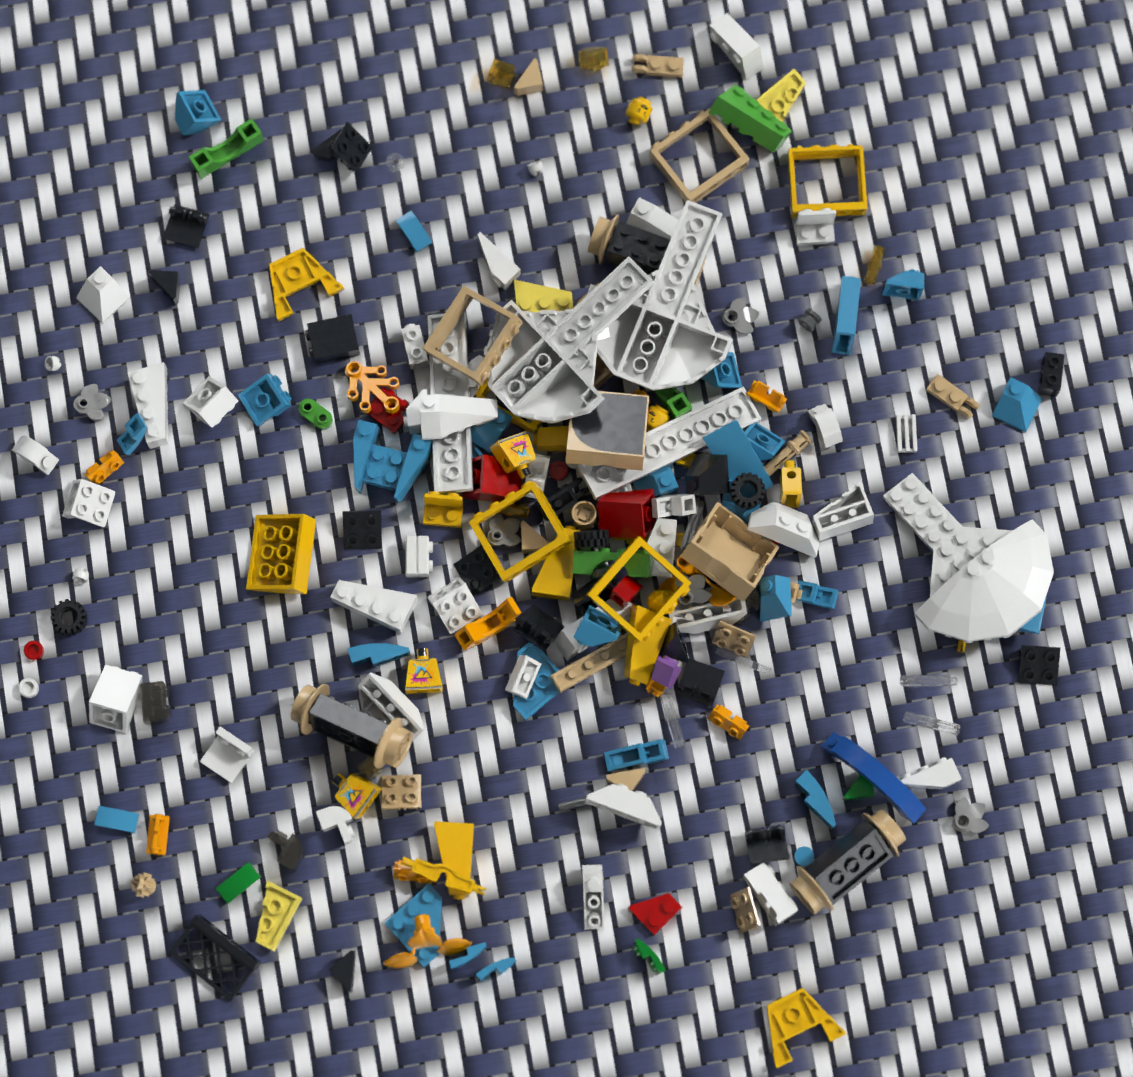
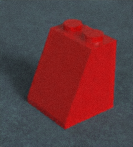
M484 454L472 458L474 491L462 492L461 497L463 499L501 502L508 493L512 491L516 493L521 489L522 479L517 470L506 473L496 457Z
M654 489L615 492L601 497L596 503V510L599 512L598 529L608 530L609 537L635 539L640 536L642 539H645L656 523V518H653L651 502V499L654 498Z

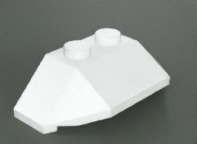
M775 501L750 514L747 530L814 558L817 556L819 540L808 515Z
M713 587L706 588L705 590L710 591ZM738 598L722 607L713 606L709 600L702 604L693 602L684 605L679 603L675 610L669 614V618L672 619L671 624L677 623L680 632L697 634L717 629L720 620L733 625L747 614L745 601L742 602Z
M369 673L357 686L361 710L369 713L371 717L377 720L382 719L388 725L395 718H401L403 728L411 731L413 734L412 741L424 730L419 710L392 681Z
M611 784L587 795L586 804L655 830H660L662 822L651 799L644 792H633L628 790V787L623 784Z

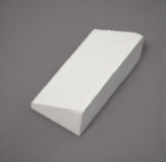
M520 655L505 690L527 699L542 663L526 655Z

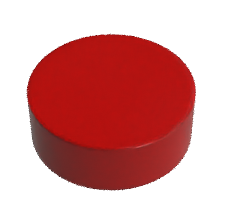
M556 461L551 464L549 474L553 480L562 481L568 475V467L564 462Z
M29 641L24 646V654L29 660L36 661L42 658L44 648L38 641Z

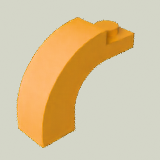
M509 597L489 614L464 625L454 635L465 651L503 631L516 621L515 618L521 614V611L514 599Z

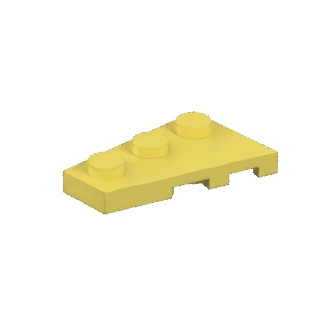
M793 69L761 95L757 101L782 122L806 82Z
M514 280L516 305L522 311H566V309L573 308L572 292Z
M267 881L256 942L275 952L303 898Z

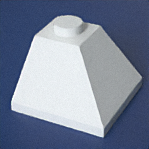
M101 266L87 278L76 297L102 324L130 299L119 284Z

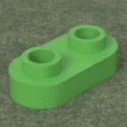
M304 399L300 402L298 408L303 418L321 430L331 427L333 418L329 411L312 399ZM310 405L311 409L305 410V406ZM321 416L326 417L325 421H320L319 419Z

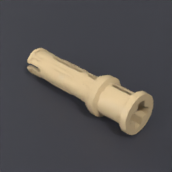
M801 430L795 439L787 442V447L764 465L769 476L779 469L785 461L794 455H799L804 447L813 443L805 431Z

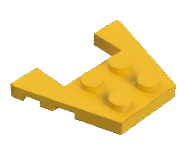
M304 248L269 264L278 322L294 315L286 297L321 281L329 297L344 290L343 285L333 278Z
M803 988L767 1005L776 1068L793 1061L784 1041L807 1029L821 1024L829 1042L846 1035V1032Z

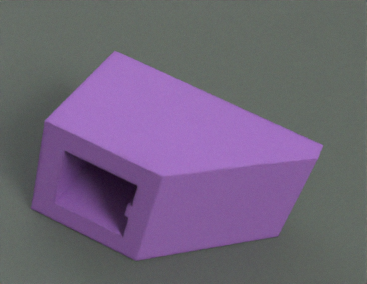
M666 655L664 659L658 656L651 679L672 689L682 670L677 666L679 662Z

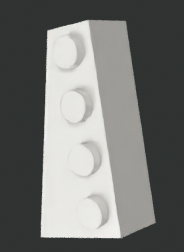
M165 363L128 372L138 413L147 426L145 438L149 448L152 449L168 444V385Z

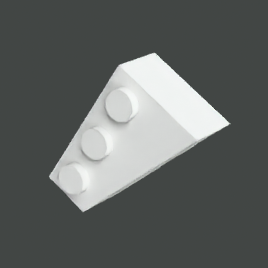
M728 13L710 24V37L715 43H718L746 81L764 69L760 46Z
M861 482L813 516L812 525L819 541L873 524L874 513Z
M657 518L647 543L673 566L677 520ZM653 558L652 576L672 578V574Z
M761 863L744 874L743 878L776 927L793 916L798 909L792 898H789L785 892L786 889L783 884L774 877L775 872L769 864Z

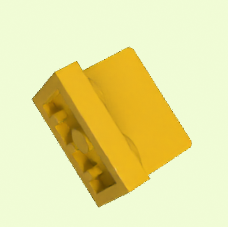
M429 491L428 494L424 493L423 525L461 528L463 498L459 494L448 493V495H440L436 491Z

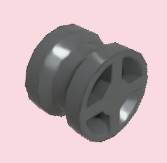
M807 309L805 315L798 319V323L809 332H813L815 325L822 321L821 317L811 309Z

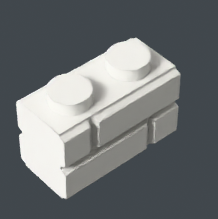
M406 536L405 574L407 578H428L429 572H433V560H429V553H433V542H429V536Z

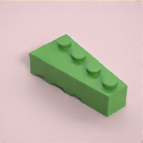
M737 85L719 95L708 112L713 116L717 114L722 117V122L727 125L732 123L739 128L738 131L743 135L753 136V141L773 153L783 146L792 132L784 122L777 119L771 111L765 109L756 99L749 96L743 88Z

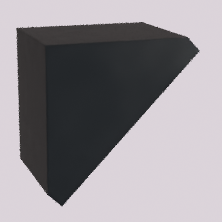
M151 270L149 272L151 279L177 305L179 303L181 280L179 272Z
M676 622L672 623L660 649L661 655H666L682 662H689L687 648Z
M352 950L329 969L348 992H353L356 952Z

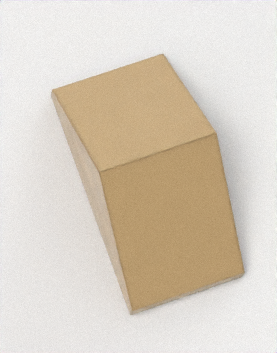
M533 59L514 86V94L517 96L543 91L537 59Z
M524 520L521 522L522 554L534 553L549 544Z
M645 768L606 775V782L615 785L623 784L628 787V790L634 791L645 775Z

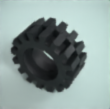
M750 472L748 474L742 473L733 480L730 495L735 505H739L743 509L744 507L750 509L751 507H757L762 502L765 495V484H763L761 478H758V475H752ZM751 484L755 488V494L750 498L742 496L740 492L741 486Z
M609 531L574 532L575 548L609 546Z
M65 599L64 602L62 600L59 601V605L55 604V609L51 611L52 616H50L55 629L66 636H70V634L74 636L77 632H82L81 629L86 627L85 622L88 620L86 617L87 612L79 602L75 600L69 601V599ZM66 611H73L76 613V620L72 624H64L62 622V615Z

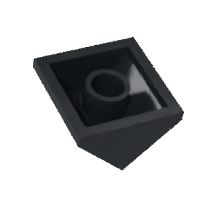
M602 573L571 595L577 607L584 614L589 605L594 608L598 607L586 594L603 576ZM608 583L598 596L606 602L611 599L609 596L614 588Z

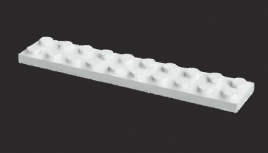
M464 312L439 352L468 368L466 313ZM445 313L428 315V339ZM429 355L431 394L470 397L469 378ZM471 427L465 428L464 431L459 433L457 431L448 434V437L442 439H432L434 491L440 494L474 491Z
M744 386L646 432L642 471L620 469L605 465H578L577 468L595 500L708 447L703 436L735 419L738 420L742 429L760 422L761 417L750 397L746 395L747 392Z

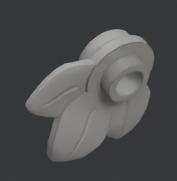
M738 298L731 303L729 309L724 311L722 321L726 326L734 327L738 333L750 334L753 332V327L750 323L757 319L759 311L746 307L745 298ZM734 316L735 320L730 321L728 317Z
M90 384L82 389L81 396L74 400L73 406L78 413L86 414L92 420L104 419L102 409L110 404L111 398L107 394L98 393L97 384ZM80 402H85L87 405L81 406Z
M500 513L494 515L489 522L488 542L495 547L501 545L514 547L518 545L521 539L516 535V532L519 529L520 521L515 518L504 520Z
M681 573L691 584L689 586L690 591L687 593L689 596H680L678 598L680 603L684 605L693 602L702 604L710 599L712 594L704 589L705 578L702 574H694L688 578L685 574ZM676 579V586L679 588L682 583Z
M966 797L961 798L956 803V815L952 819V825L957 831L965 832L969 830L972 833H980L989 827V824L981 819L985 812L984 803L969 804ZM959 819H963L965 821L964 826H961L958 823Z

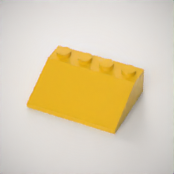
M305 514L256 515L246 590L282 594H307L316 519Z

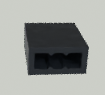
M351 314L307 323L308 330H305L307 341H311L312 345L309 348L310 358L315 359L316 364L360 355Z

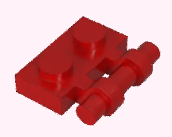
M383 387L381 389L383 393L388 397L393 396L398 399L399 410L393 414L386 412L384 404L375 397L370 403L371 411L366 414L395 435L404 424V416L402 414L409 406V402L405 399H400L393 390Z

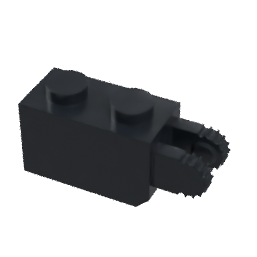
M582 477L573 480L569 484L565 483L546 496L556 515L579 501L578 498L590 491L588 487L580 489L575 494L572 491V488L581 484L583 481ZM536 502L535 506L544 520L550 521L540 503Z

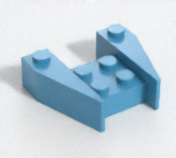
M358 420L353 436L354 482L358 493H361L363 485L368 484L395 491L394 498L397 503H401L429 463L433 450L432 439L422 440V435L413 433L407 453L376 445L380 433L377 424Z

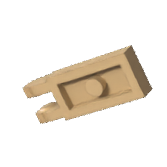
M643 54L632 56V61L647 63L646 67L643 65H633L631 71L634 73L678 78L683 76L684 58L646 56Z
M939 374L935 376L926 389L934 397L967 418H971L973 414L962 406L964 402L974 409H978L980 406L978 402L968 397L966 393Z

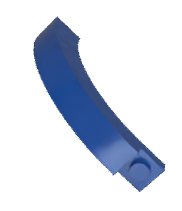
M833 732L821 745L826 752L844 762L874 786L905 819L914 824L926 811V808L919 799L891 771L844 735L840 736Z

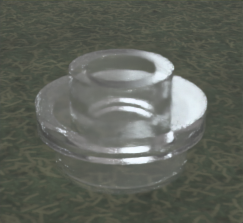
M392 153L387 157L386 165L389 170L396 172L404 167L405 161L402 155ZM398 161L399 163L398 165H393L392 162Z

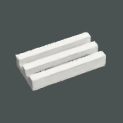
M916 414L896 415L898 453H917ZM901 420H904L905 448H902ZM908 420H911L912 448H910Z

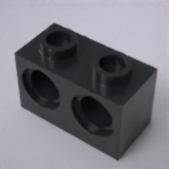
M1045 352L1041 362L1039 395L1057 397L1061 391L1064 354Z

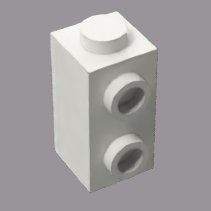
M406 325L401 329L410 369L429 365L427 353L422 349L424 341L420 325Z

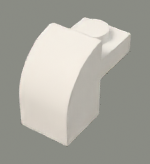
M823 404L808 410L809 417L816 426L818 438L825 448L843 441L838 421L831 408Z
M25 435L21 436L12 449L22 459L32 463L47 475L50 474L59 461L47 448Z
M534 453L536 459L529 465L531 475L526 478L525 483L528 481L538 483L544 493L550 456ZM533 491L525 495V497L537 499Z
M695 494L663 495L651 499L653 518L671 515L684 516L696 513Z
M330 806L316 811L324 832L339 827L344 843L347 845L353 842L352 837L355 835L351 825L347 826V823L354 820L347 810L338 806Z

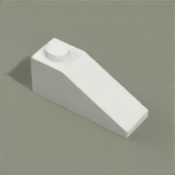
M479 232L478 242L492 282L498 288L502 287L506 290L521 275V270L489 239Z

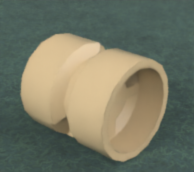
M580 501L574 505L572 518L575 527L579 530L587 531L596 525V508L589 501Z

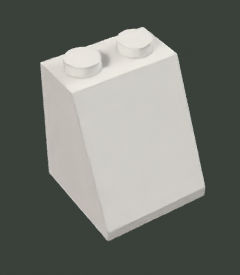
M105 665L89 700V723L127 733L142 689V675L133 671L122 670L116 666Z

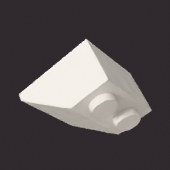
M208 376L183 404L201 421L213 428L220 423L222 417L234 408L238 400L226 386Z

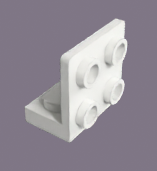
M823 208L820 211L804 209L798 212L795 223L797 245L834 244L833 223L836 210Z
M84 479L73 480L62 517L68 519L78 518L97 526L105 527L115 491Z
M460 577L427 597L450 634L483 615L466 583Z
M219 727L216 731L218 736L200 762L230 783H233L254 753V750L222 727Z

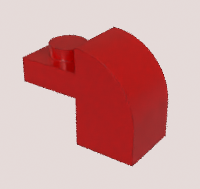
M628 574L615 586L609 598L625 609L630 602L633 603L643 586Z

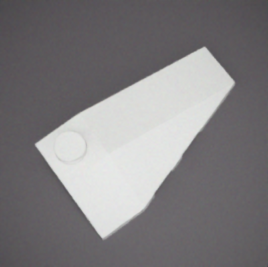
M639 197L626 224L671 240L678 219Z
M443 394L419 395L422 440L442 439L448 437V434L457 431L458 433L462 432L465 428L473 425L478 426L498 419L496 399Z

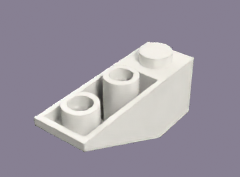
M944 757L935 761L936 765L930 768L928 765L917 769L918 773L914 775L907 773L901 776L900 781L906 787L942 790L960 782L962 778L953 759L947 760Z
M582 865L585 929H604L602 865Z

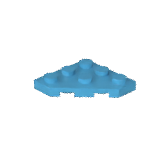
M530 642L518 651L517 660L520 655H526L542 664L527 699L514 694L513 707L525 721L559 694L550 678V675L558 672L559 669L541 649Z
M429 883L385 922L388 928L410 952L412 948L408 946V940L414 936L413 931L416 930L414 917L421 914L429 915L431 927H434L435 934L440 936L442 897ZM439 946L416 949L414 956L417 957L419 963L425 968L439 955L437 952Z

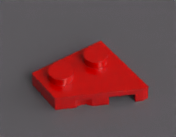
M667 893L630 905L628 909L655 935L682 909V906Z

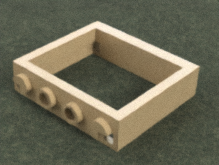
M710 108L705 112H699L695 119L691 122L686 121L681 125V129L676 132H670L665 137V140L654 143L650 149L649 157L685 203L687 200L694 203L698 202L749 166L750 159L717 117L708 113ZM708 120L738 159L690 192L660 153Z
M463 286L422 349L431 357L482 386L486 378L490 377V372L494 366L500 362L503 352L510 347L511 340L515 334L519 333V328L523 322L517 315ZM473 299L509 319L475 372L439 352Z

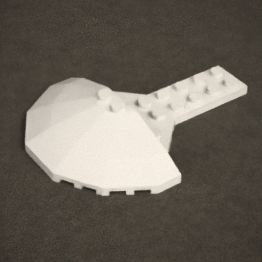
M686 201L659 269L648 275L654 284L598 336L597 354L614 376L654 391L693 384L726 359L733 339L714 331L694 285L722 218V213L692 201ZM591 284L587 295L597 286Z
M628 256L573 309H566V311H522L510 300L503 308L517 315L523 324L519 328V333L515 334L511 340L510 347L503 352L500 362L490 372L488 387L518 417L552 424L591 413L605 399L594 387L598 336L654 284L653 280ZM499 313L495 316L496 321L493 330H490L488 344L483 350L485 356L509 321L508 318Z
M913 473L883 495V499L933 552L930 598L914 615L928 631L941 633L949 638L954 637L963 640L965 643H973V641L979 640L987 641L999 637L1008 638L1042 611L1054 570L1047 534L1033 519L1014 530L963 527Z

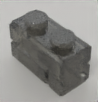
M163 681L141 683L140 691L144 724L169 722L168 717L172 716L171 706L167 705V698L170 697L169 686H165Z

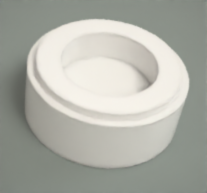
M25 678L19 683L18 689L23 697L33 698L39 691V685L34 679Z

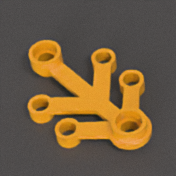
M351 361L347 364L345 374L350 378L347 397L352 402L358 400L359 394L356 389L357 381L359 380L363 384L362 402L359 404L362 413H369L371 411V404L369 402L370 391L384 404L386 412L393 414L399 410L398 399L393 396L388 397L377 387L389 386L391 390H396L400 386L399 379L396 377L382 379L387 376L385 366L363 367L357 361ZM376 374L378 378H368L365 375Z

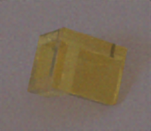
M588 47L578 51L581 69L599 70L609 66L607 47Z
M494 59L488 74V82L509 89L515 75V66Z
M370 756L357 765V768L368 781L373 780L384 771L383 767L378 769L374 766V758Z

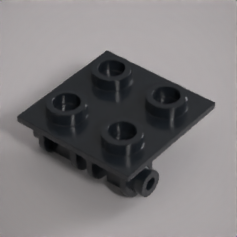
M346 122L335 142L331 141L327 145L329 151H332L335 155L337 154L336 158L340 159V162L344 163L349 171L352 170L355 173L359 171L373 148L349 122Z
M174 204L169 209V214L171 215L163 239L199 248L210 214Z
M381 510L342 511L344 549L382 548Z
M482 545L453 564L473 596L492 583L496 584L501 581L500 575Z
M532 605L527 613L519 619L513 631L545 652L565 626L535 605Z
M1022 645L1021 649H1019V656L1021 657L1018 683L1057 685L1061 648Z
M688 658L689 662L686 663L676 695L712 707L725 671Z
M766 826L765 830H763V827H760L761 830L759 828H750L749 831H745L750 864L790 859L784 826H773L771 829H769V826Z

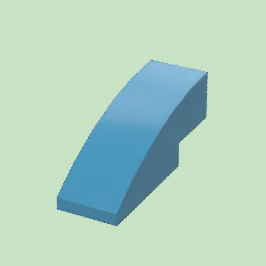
M372 643L347 648L353 666L372 660L373 666L377 667L411 655L408 647L386 643Z
M662 739L604 752L608 772L669 759L666 742Z
M806 770L794 784L808 796L803 803L832 830L836 822L829 800L816 779Z

